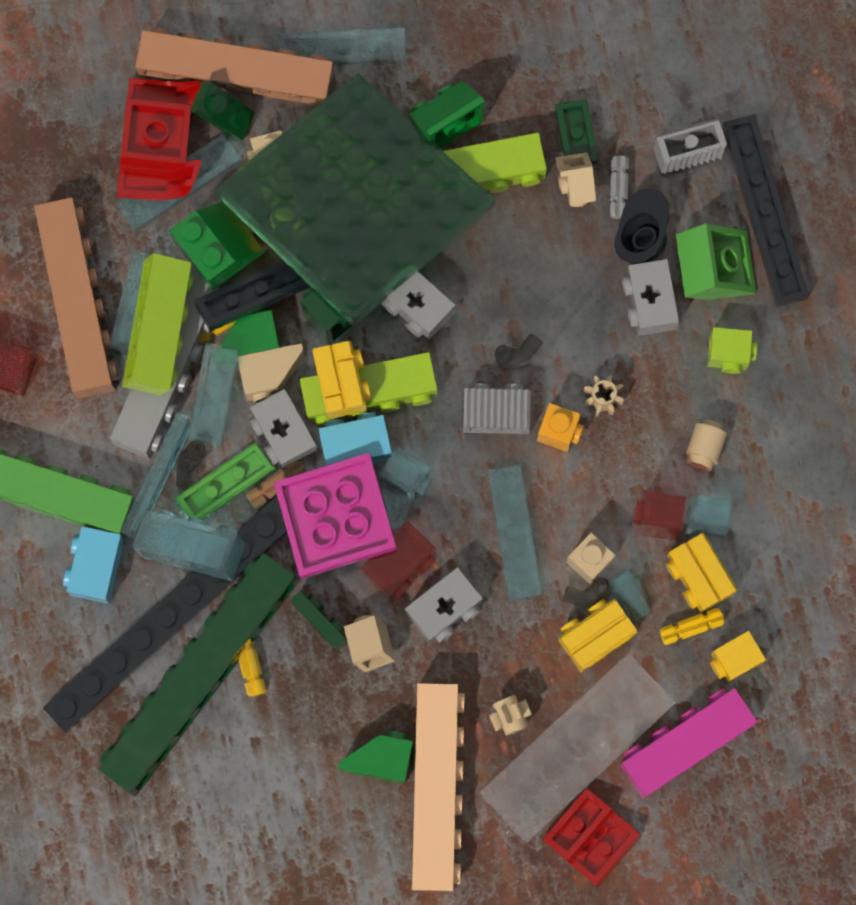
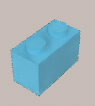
M375 412L358 415L356 421L344 423L343 419H336L324 423L325 427L318 428L326 466L366 453H370L373 463L392 459L384 415L376 416Z
M81 527L80 535H74L71 546V554H75L72 567L68 566L66 568L63 586L67 587L66 592L70 596L110 604L125 541L121 534Z

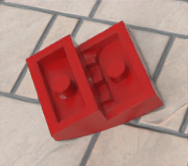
M586 788L547 833L543 841L598 888L641 838V834Z

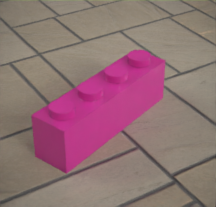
M722 688L707 698L710 705L701 711L696 706L679 717L682 721L680 725L672 730L666 725L651 735L654 740L653 743L645 748H642L639 743L623 754L626 760L620 766L642 799L757 723V720L735 688L728 693Z

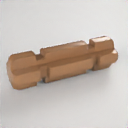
M299 460L292 462L286 466L287 469L284 471L280 469L262 482L260 488L257 489L255 487L249 491L246 497L252 507L258 509L267 503L266 499H272L277 495L274 482L305 473L306 469Z

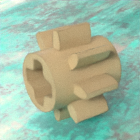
M609 375L606 380L601 381L597 376H594L593 388L590 386H585L584 393L591 395V398L587 399L584 405L585 407L592 405L596 409V416H599L601 411H608L612 416L614 414V403L617 405L623 404L624 399L617 396V393L622 390L623 385L618 384L615 386L611 382L612 375ZM599 390H602L604 394L610 392L608 401H605L603 397L597 399Z
M512 695L492 705L496 713L489 715L495 731L503 728L505 735L509 736L529 726L526 718L532 716V712L526 699L518 702L516 695Z

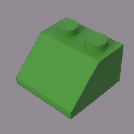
M705 223L676 234L677 254L680 260L685 297L712 300L756 293L746 230Z

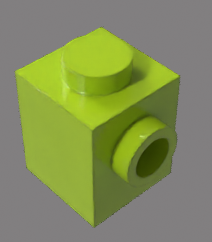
M713 327L709 336L707 367L722 368L721 371L728 374H739L741 370H747L750 361L756 360L757 341H752V331Z

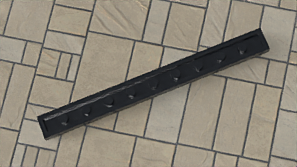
M276 496L43 707L66 734L238 579L253 558L259 559L263 553L265 554L287 534L278 497Z

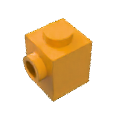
M549 403L538 432L537 442L568 452L571 442L578 444L584 425L578 424L580 414Z

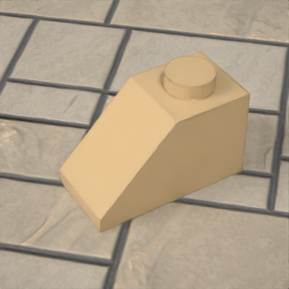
M302 343L237 357L247 402L253 401L254 404H257L284 389L305 358Z

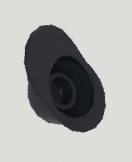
M642 189L633 194L626 202L614 243L616 254L623 261L628 263L650 262L661 255L666 248L668 238L666 227L670 208L666 197L661 192L654 189Z

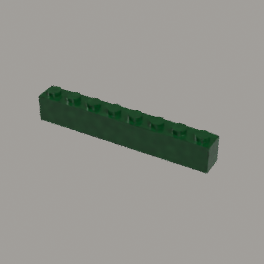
M263 553L259 559L255 557L250 561L244 571L246 576L239 585L234 584L224 596V601L226 602L218 612L213 611L203 624L205 630L198 639L194 637L188 642L183 650L185 656L177 666L173 664L165 672L162 678L164 683L157 692L152 691L142 703L143 711L136 720L132 718L126 723L121 731L123 737L115 747L111 745L103 753L100 759L102 764L98 770L131 795L136 797L237 665L240 657L239 652L248 639H251V644L256 640L298 585L299 581L295 575Z

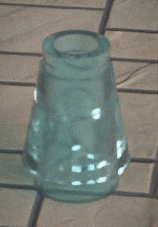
M632 568L609 581L612 586L610 591L628 613L632 615L635 621L652 612L640 575H636Z

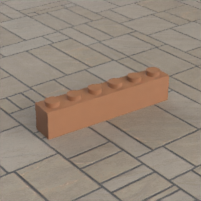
M152 28V31L142 30L135 66L139 76L174 82L210 81L222 90L328 107L334 76L333 62L328 61V57L323 55L310 54L308 58L297 56L295 51L288 49H278V52L266 51L265 47L258 44H246V47L235 46L232 41L216 38L214 42L202 40L201 36L192 33H184L183 37L171 35L170 31L161 28Z
M72 197L35 205L34 208L72 392L77 399L115 391L114 381L119 380L115 361L109 362L107 350L112 349V342L109 330H103L101 318H106L102 298L96 299L94 288L99 287V280L96 269L90 268L88 257L93 256L89 237L83 238L81 226L87 225L83 207H77Z

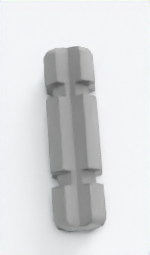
M613 156L611 161V171L613 173H611L610 201L612 203H610V217L613 219H621L626 205L625 202L628 201L629 174L627 172L629 170V158L627 156Z

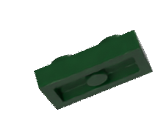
M202 81L190 111L235 141L244 140L255 114L250 108L210 81Z
M587 99L555 104L563 155L587 152L592 165L598 164L599 159Z
M299 591L290 600L292 605L337 652L347 644L346 639L343 637L345 634L343 626L334 617L328 621L320 611L324 607L311 593L306 597Z

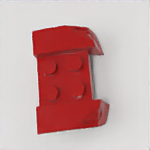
M129 78L117 197L163 201L185 197L190 192L202 160L186 162L190 115L195 114L190 109L202 81L173 82Z

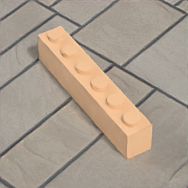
M417 683L412 891L453 892V884H460L461 864L454 863V850H461V829H455V815H462V795H455L456 781H463V761H456L457 747H463L464 727H457V713H464L465 693H458V684Z

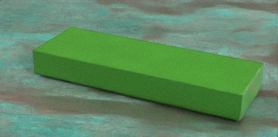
M255 442L182 492L175 499L192 524L196 526L276 469L259 444Z

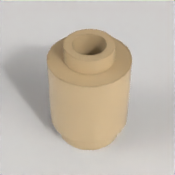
M706 419L703 421V424H695L686 452L688 456L687 464L701 470L712 471L713 465L718 464L727 433L722 430L723 425Z

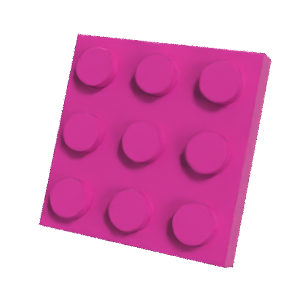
M370 453L274 482L301 579L398 550Z

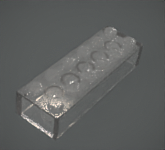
M628 653L479 792V796L526 845L672 708L676 702Z

